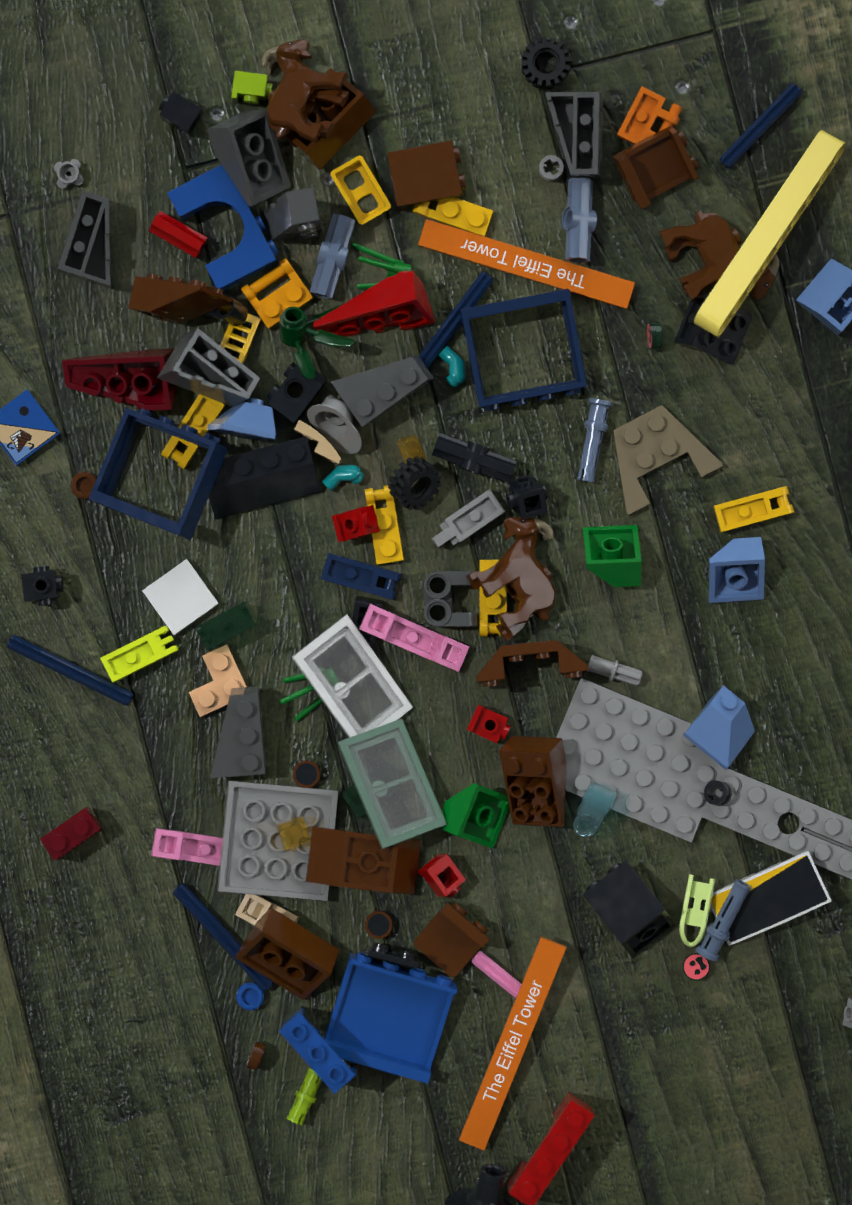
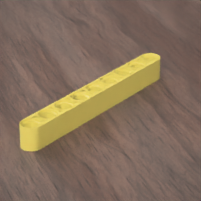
M823 130L819 131L697 312L694 319L695 325L717 337L724 332L841 157L846 146L845 142Z

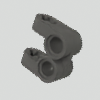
M476 571L432 572L426 577L424 581V617L428 624L434 627H478L477 613H451V586H471L466 575ZM441 578L445 582L444 591L441 593L432 592L429 587L431 580ZM439 605L445 609L446 615L444 619L435 621L430 617V610L433 606Z

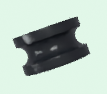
M713 780L705 786L704 797L708 803L724 806L731 800L732 790L727 783ZM715 789H720L719 791L722 792L720 798L713 795Z

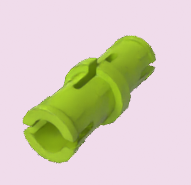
M308 1068L300 1089L296 1090L294 1104L286 1118L301 1126L311 1104H314L317 1099L315 1095L322 1082V1079L311 1068Z

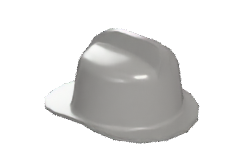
M329 395L321 404L311 406L308 409L307 417L309 422L319 430L335 449L347 454L357 453L361 449V436L353 426L354 415L345 402Z

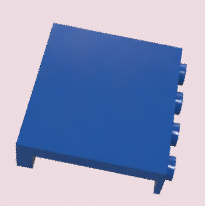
M358 952L357 955L350 953L324 1040L343 1060L428 1084L431 1076L430 1068L454 994H457L456 984L452 983L453 980L443 975H437V978L426 975L427 972L419 968L411 967L410 970L400 968V964L384 960L383 963L373 960L374 957L364 955V952Z

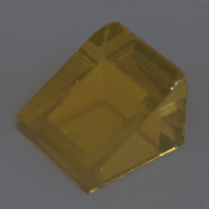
M416 435L397 440V445L405 464H407V459L410 457L413 460L414 457L426 459Z
M302 815L275 825L284 851L311 841Z

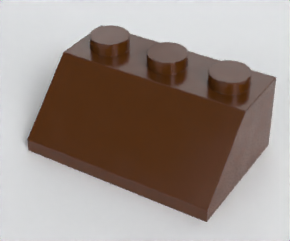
M330 68L325 74L331 75L336 72ZM348 81L343 83L341 88H337L349 92V97L344 107L326 101H315L314 107L307 117L312 123L333 122L335 127L329 139L318 138L317 143L300 137L297 132L288 133L284 137L304 158L319 170L377 112L366 96Z
M270 908L256 922L235 958L304 1000L331 975L339 949L280 912Z

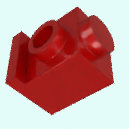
M373 505L332 516L338 543L380 532Z
M477 705L467 730L497 743L499 739L505 740L511 725L506 724L508 718ZM487 720L495 722V728L491 731L485 728Z
M437 854L417 871L419 875L424 877L437 897L447 896V898L454 896L461 889L459 885L466 880L448 854ZM440 873L444 877L442 882L437 877Z

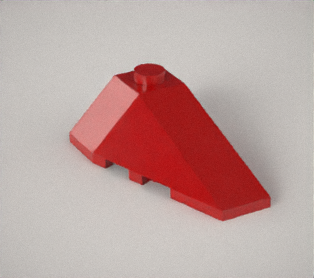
M412 270L401 271L397 275L385 278L313 322L316 330H324L340 336H354L364 329L375 330V333L384 332V327L400 326L401 330H410L435 323V317L423 282Z

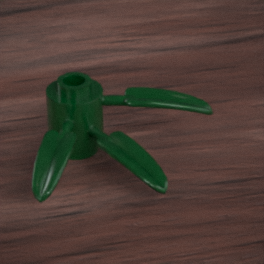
M339 306L317 314L309 321H307V316L303 310L298 307H288L280 316V339L285 345L297 348L294 358L299 370L307 380L316 378L308 351L303 350L301 347L307 339V333L314 335V341L329 346L351 347L355 344V340L324 330L316 331L307 328L313 325V322Z

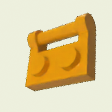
M286 258L279 261L280 265L250 286L246 284L240 288L268 329H271L280 322V316L286 308H301L314 299ZM287 274L290 278V281L261 301L255 296L283 275Z

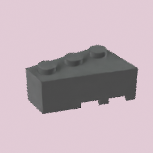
M545 92L571 176L573 178L585 177L590 178V180H602V95L600 92Z
M313 187L285 192L276 199L277 206L276 203H271L269 205L270 209L263 210L268 241L272 239L274 242L301 236V240H307L317 237V233L322 232Z
M82 190L56 272L109 289L111 279L108 198Z
M199 328L190 331L180 338L157 377L232 407L248 400L260 380V377Z
M413 356L331 381V383L359 424L364 427L369 426L433 380L434 377L420 357Z
M259 686L231 688L210 778L265 774L266 759Z

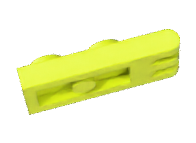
M167 625L100 658L112 683L179 650L177 645L171 646L168 649L165 647V645L174 641L172 635L164 639L160 637V635L169 631Z

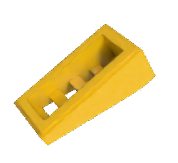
M248 314L245 320L252 323L251 329L242 325H228L220 344L225 350L227 348L240 353L236 359L242 364L245 362L261 318ZM234 328L248 333L247 339L234 334ZM230 338L244 343L243 348L230 344Z

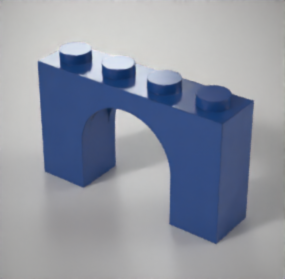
M222 165L167 192L181 221L208 207L216 205L229 207L242 218L244 234L240 244L230 253L205 265L216 288L225 291L277 264L275 256L279 253L272 239L266 241L262 233L266 228L260 216H253L250 210L252 206H248Z

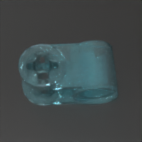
M592 781L577 809V815L573 823L576 833L584 837L594 835L605 815L609 813L617 793Z

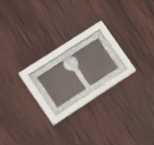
M348 614L292 657L349 738L396 721L413 708Z

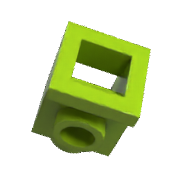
M235 71L231 96L232 102L238 103L239 98H243V102L248 104H259V101H266L273 90V83H268V75Z

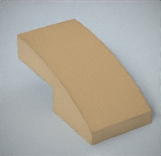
M299 420L294 430L318 443L314 453L340 465L342 460L330 442L314 428Z
M246 894L235 914L253 925L270 908L280 912L295 923L299 919V916L255 894Z

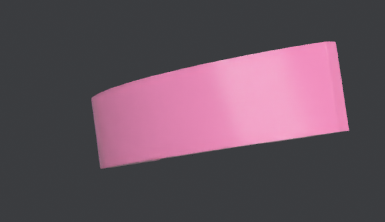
M372 604L369 605L359 628L364 632L459 672L469 649L467 645Z
M156 828L151 856L220 866L222 838Z

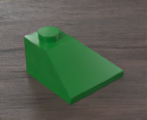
M637 525L583 527L586 568L613 587L641 586L642 561Z
M473 783L445 801L442 813L447 825L440 827V829L493 849L509 810L508 797L505 794Z

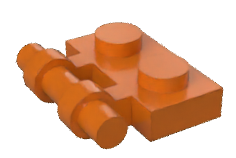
M641 86L617 133V137L635 145L655 134L650 129L656 118L664 121L659 131L669 126L676 127L680 120L678 116L682 107L673 103L669 112L662 109L666 98Z

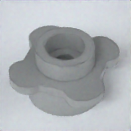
M72 159L70 162H57L54 165V171L57 172L58 187L65 189L68 185L75 184L80 186L83 183L84 178L80 175L79 170L81 164L77 159ZM70 171L71 176H67L66 173Z

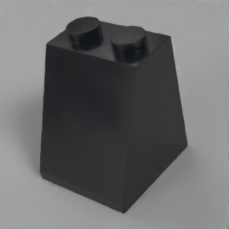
M627 861L614 865L608 871L607 876L600 881L592 882L583 894L632 958L676 925Z

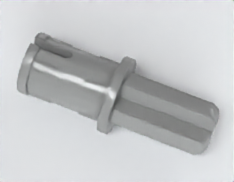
M591 655L588 672L609 677L610 681L615 679L634 686L639 685L642 678L641 670L619 664L618 660L612 662Z

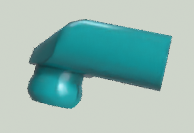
M446 346L439 354V357L450 366V375L447 377V383L452 387H458L466 378L465 361L449 346Z
M339 465L322 483L332 491L341 481H351L353 484H359L363 480L364 474L360 471V467L356 465Z

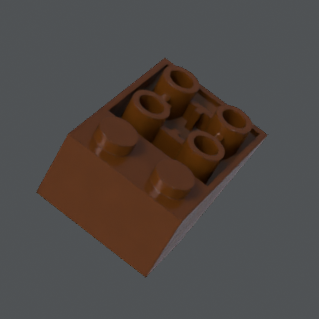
M148 273L147 278L135 276L128 309L161 321L183 324L231 303L233 298L223 295L222 289L207 286V283L191 280L190 283H185V280L176 277H169L168 280H163L164 277Z
M512 736L499 750L512 824L563 827L567 762L562 738Z

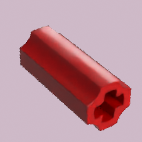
M159 211L148 230L153 235L196 259L201 254L208 240L206 236L162 211Z

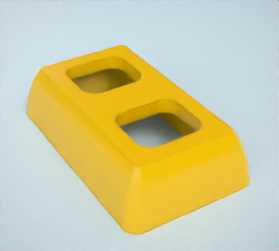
M357 156L331 171L332 179L359 224H365L391 208V204L362 156ZM354 171H359L364 179V184L354 190H350L344 182V177ZM368 194H372L378 203V207L368 213H363L358 205V200Z

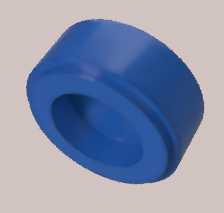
M254 982L244 983L237 991V1002L245 1010H255L263 1003L264 991Z

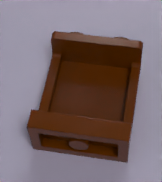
M669 126L612 156L634 204L640 209L651 205L650 199L688 179L695 181L699 178L696 173L699 166L693 155H688L685 149L688 143L681 130L677 132L676 129Z
M452 140L387 153L398 210L408 209V206L446 198H462V190H466L464 174H458L456 164L461 163L458 147L453 148Z

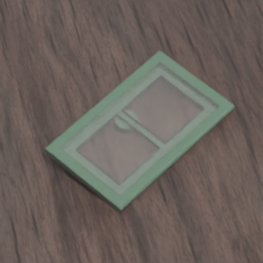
M403 719L393 721L337 743L382 850L447 825Z

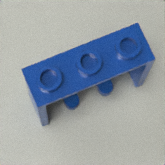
M301 1007L282 1024L283 1027L279 1032L335 1094L356 1075L357 1068L354 1064L350 1067L346 1065L322 1038L319 1029L313 1027L304 1017L306 1010Z

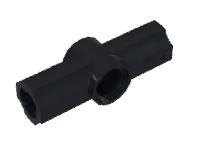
M439 433L432 452V456L459 465L458 467L477 475L484 474L504 483L510 482L517 463L513 459L491 452L485 446L470 441L466 443Z

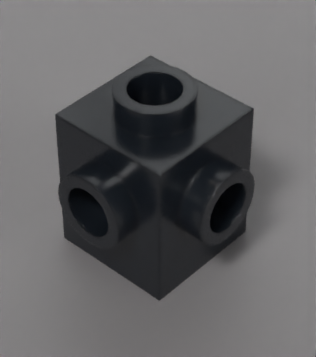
M522 476L517 478L516 481L508 483L509 494H506L507 504L510 510H514L522 520L548 512L546 488L534 476Z
M49 566L34 567L33 573L21 574L24 602L37 601V606L54 604L53 599L60 598V592H64L62 575L57 576V571L50 570ZM45 581L47 586L46 589L42 591L40 589V585L42 582Z

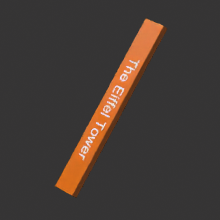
M428 219L425 220L418 246L560 290L569 289L570 293L626 310L635 282Z
M543 936L540 937L459 1141L483 1151L485 1150L567 946Z

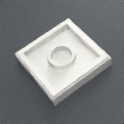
M188 559L142 590L173 635L179 633L219 604Z

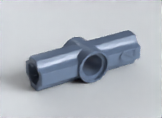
M580 177L568 180L567 207L563 211L561 224L562 228L566 231L565 260L571 263H587L590 261L591 234L594 232L597 224L596 212L592 210L593 181L590 178Z
M340 214L332 215L325 242H322L316 265L318 266L313 277L311 294L325 299H333L340 272H343L349 254L348 245L356 222L354 219Z

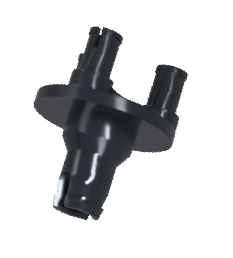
M493 1163L484 1164L481 1167L475 1188L462 1189L451 1193L446 1198L444 1205H512L501 1197L503 1182L505 1181L504 1168Z

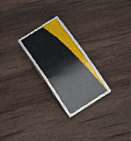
M809 851L800 853L788 860L740 879L749 884L751 890H749L729 929L730 938L726 942L728 946L831 902V898ZM734 883L713 892L710 907L715 918H717Z

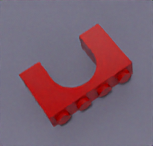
M569 1092L553 1114L554 1121L539 1147L526 1163L524 1161L520 1163L507 1183L509 1194L525 1205L536 1204L595 1116L589 1105Z

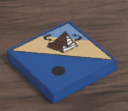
M28 389L0 409V445L16 466L20 465L61 434Z

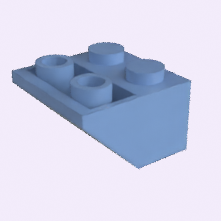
M831 258L796 301L837 336L852 320V270Z

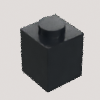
M174 91L170 97L167 95L164 97L158 109L161 111L159 114L161 120L190 136L203 114L201 107Z

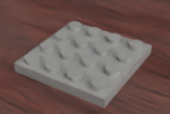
M228 780L217 891L328 901L329 885L306 882L312 827L335 829L338 791Z

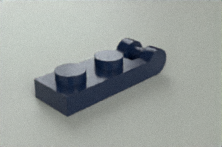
M328 553L321 580L395 601L397 594L394 592L397 582H400L402 574ZM379 576L386 578L384 589L376 587Z

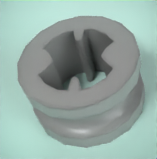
M555 155L545 156L539 165V173L547 181L558 180L564 169L562 160ZM549 161L552 165L557 163L559 168H556V172L558 173L555 175L551 172L546 173L544 171V168L546 169L547 167L545 163Z

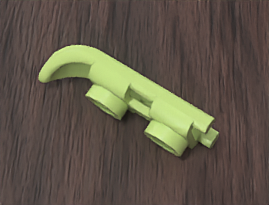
M689 874L679 925L680 937L688 947H695L699 944L705 934L715 879L710 878V882L707 884L693 881L694 875ZM690 897L695 898L693 908H688ZM702 900H706L704 911L700 910ZM685 924L701 927L697 938L693 942H689L685 936Z

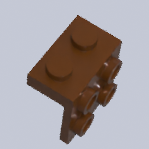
M446 902L414 940V946L450 977H456L481 947L483 948L490 940L486 935L489 930L477 920L474 923L465 917L468 912L456 902L453 905Z

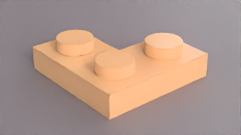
M228 644L202 656L213 681L189 692L200 717L228 705L231 688L247 687Z

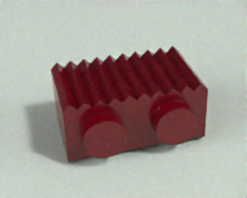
M86 807L40 838V841L53 860H60L61 857L79 847L88 838H92L97 832L102 831V826L90 808Z

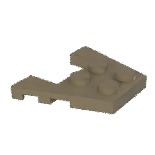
M662 405L613 430L627 515L650 504L637 478L687 453L700 478L723 466Z

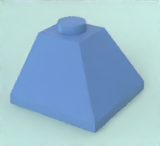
M253 398L233 406L207 426L208 431L255 440L275 439L276 436L272 407L264 406L263 400Z
M761 537L733 539L709 559V603L764 599L765 556Z
M723 685L707 702L683 736L726 770L755 730L746 704Z

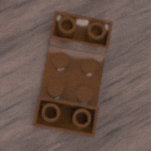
M558 640L503 645L476 676V682H482L483 687L500 685L499 680L505 679L503 657H507L508 662L524 661V655L535 654V659L552 658V652H556L558 674L564 673L565 678L582 677V671H587L588 666Z
M313 826L306 882L387 893L414 894L421 839L411 838L382 850L375 834Z

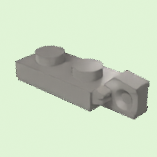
M489 489L446 518L445 522L439 525L443 531L434 536L432 541L437 548L449 540L454 546L505 513V511Z

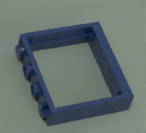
M569 289L459 310L477 407L484 406L485 411L500 409V403L511 401V406L528 403L527 398L538 396V401L554 398L555 392L564 391L565 396L581 393V387L587 386ZM560 302L575 380L485 397L470 319Z
M126 408L93 486L89 500L191 541L229 448L219 444L221 439L211 434L205 433V436L202 437L197 435V429L185 424L178 428L174 426L175 421L160 415L159 420L152 418V412L143 408L138 409L137 412ZM142 424L208 449L179 523L112 497Z

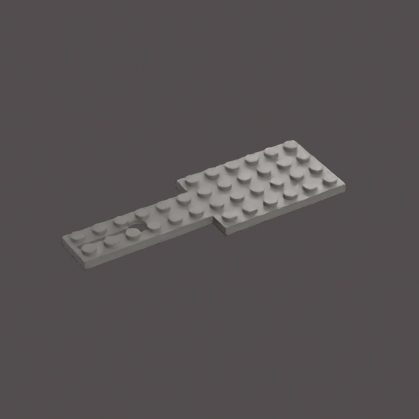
M580 678L556 738H562L567 762L566 791L691 843L703 817L794 856L809 851L814 864L852 879L851 819L731 769L725 770L683 736L691 723ZM718 780L730 786L732 796L726 805L716 806L706 801L704 789L710 781ZM715 789L713 795L720 798L722 792L719 791L720 789ZM787 812L795 814L799 820V827L792 834H784L778 827L780 816Z

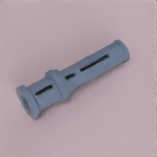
M589 398L588 403L591 405L588 420L584 422L587 432L577 480L594 483L603 432L608 430L609 425L606 422L609 408L612 407L613 402Z
M735 879L734 885L723 903L716 920L707 926V934L702 944L696 947V952L704 958L718 961V953L724 941H728L730 938L729 929L749 890H751L749 884Z

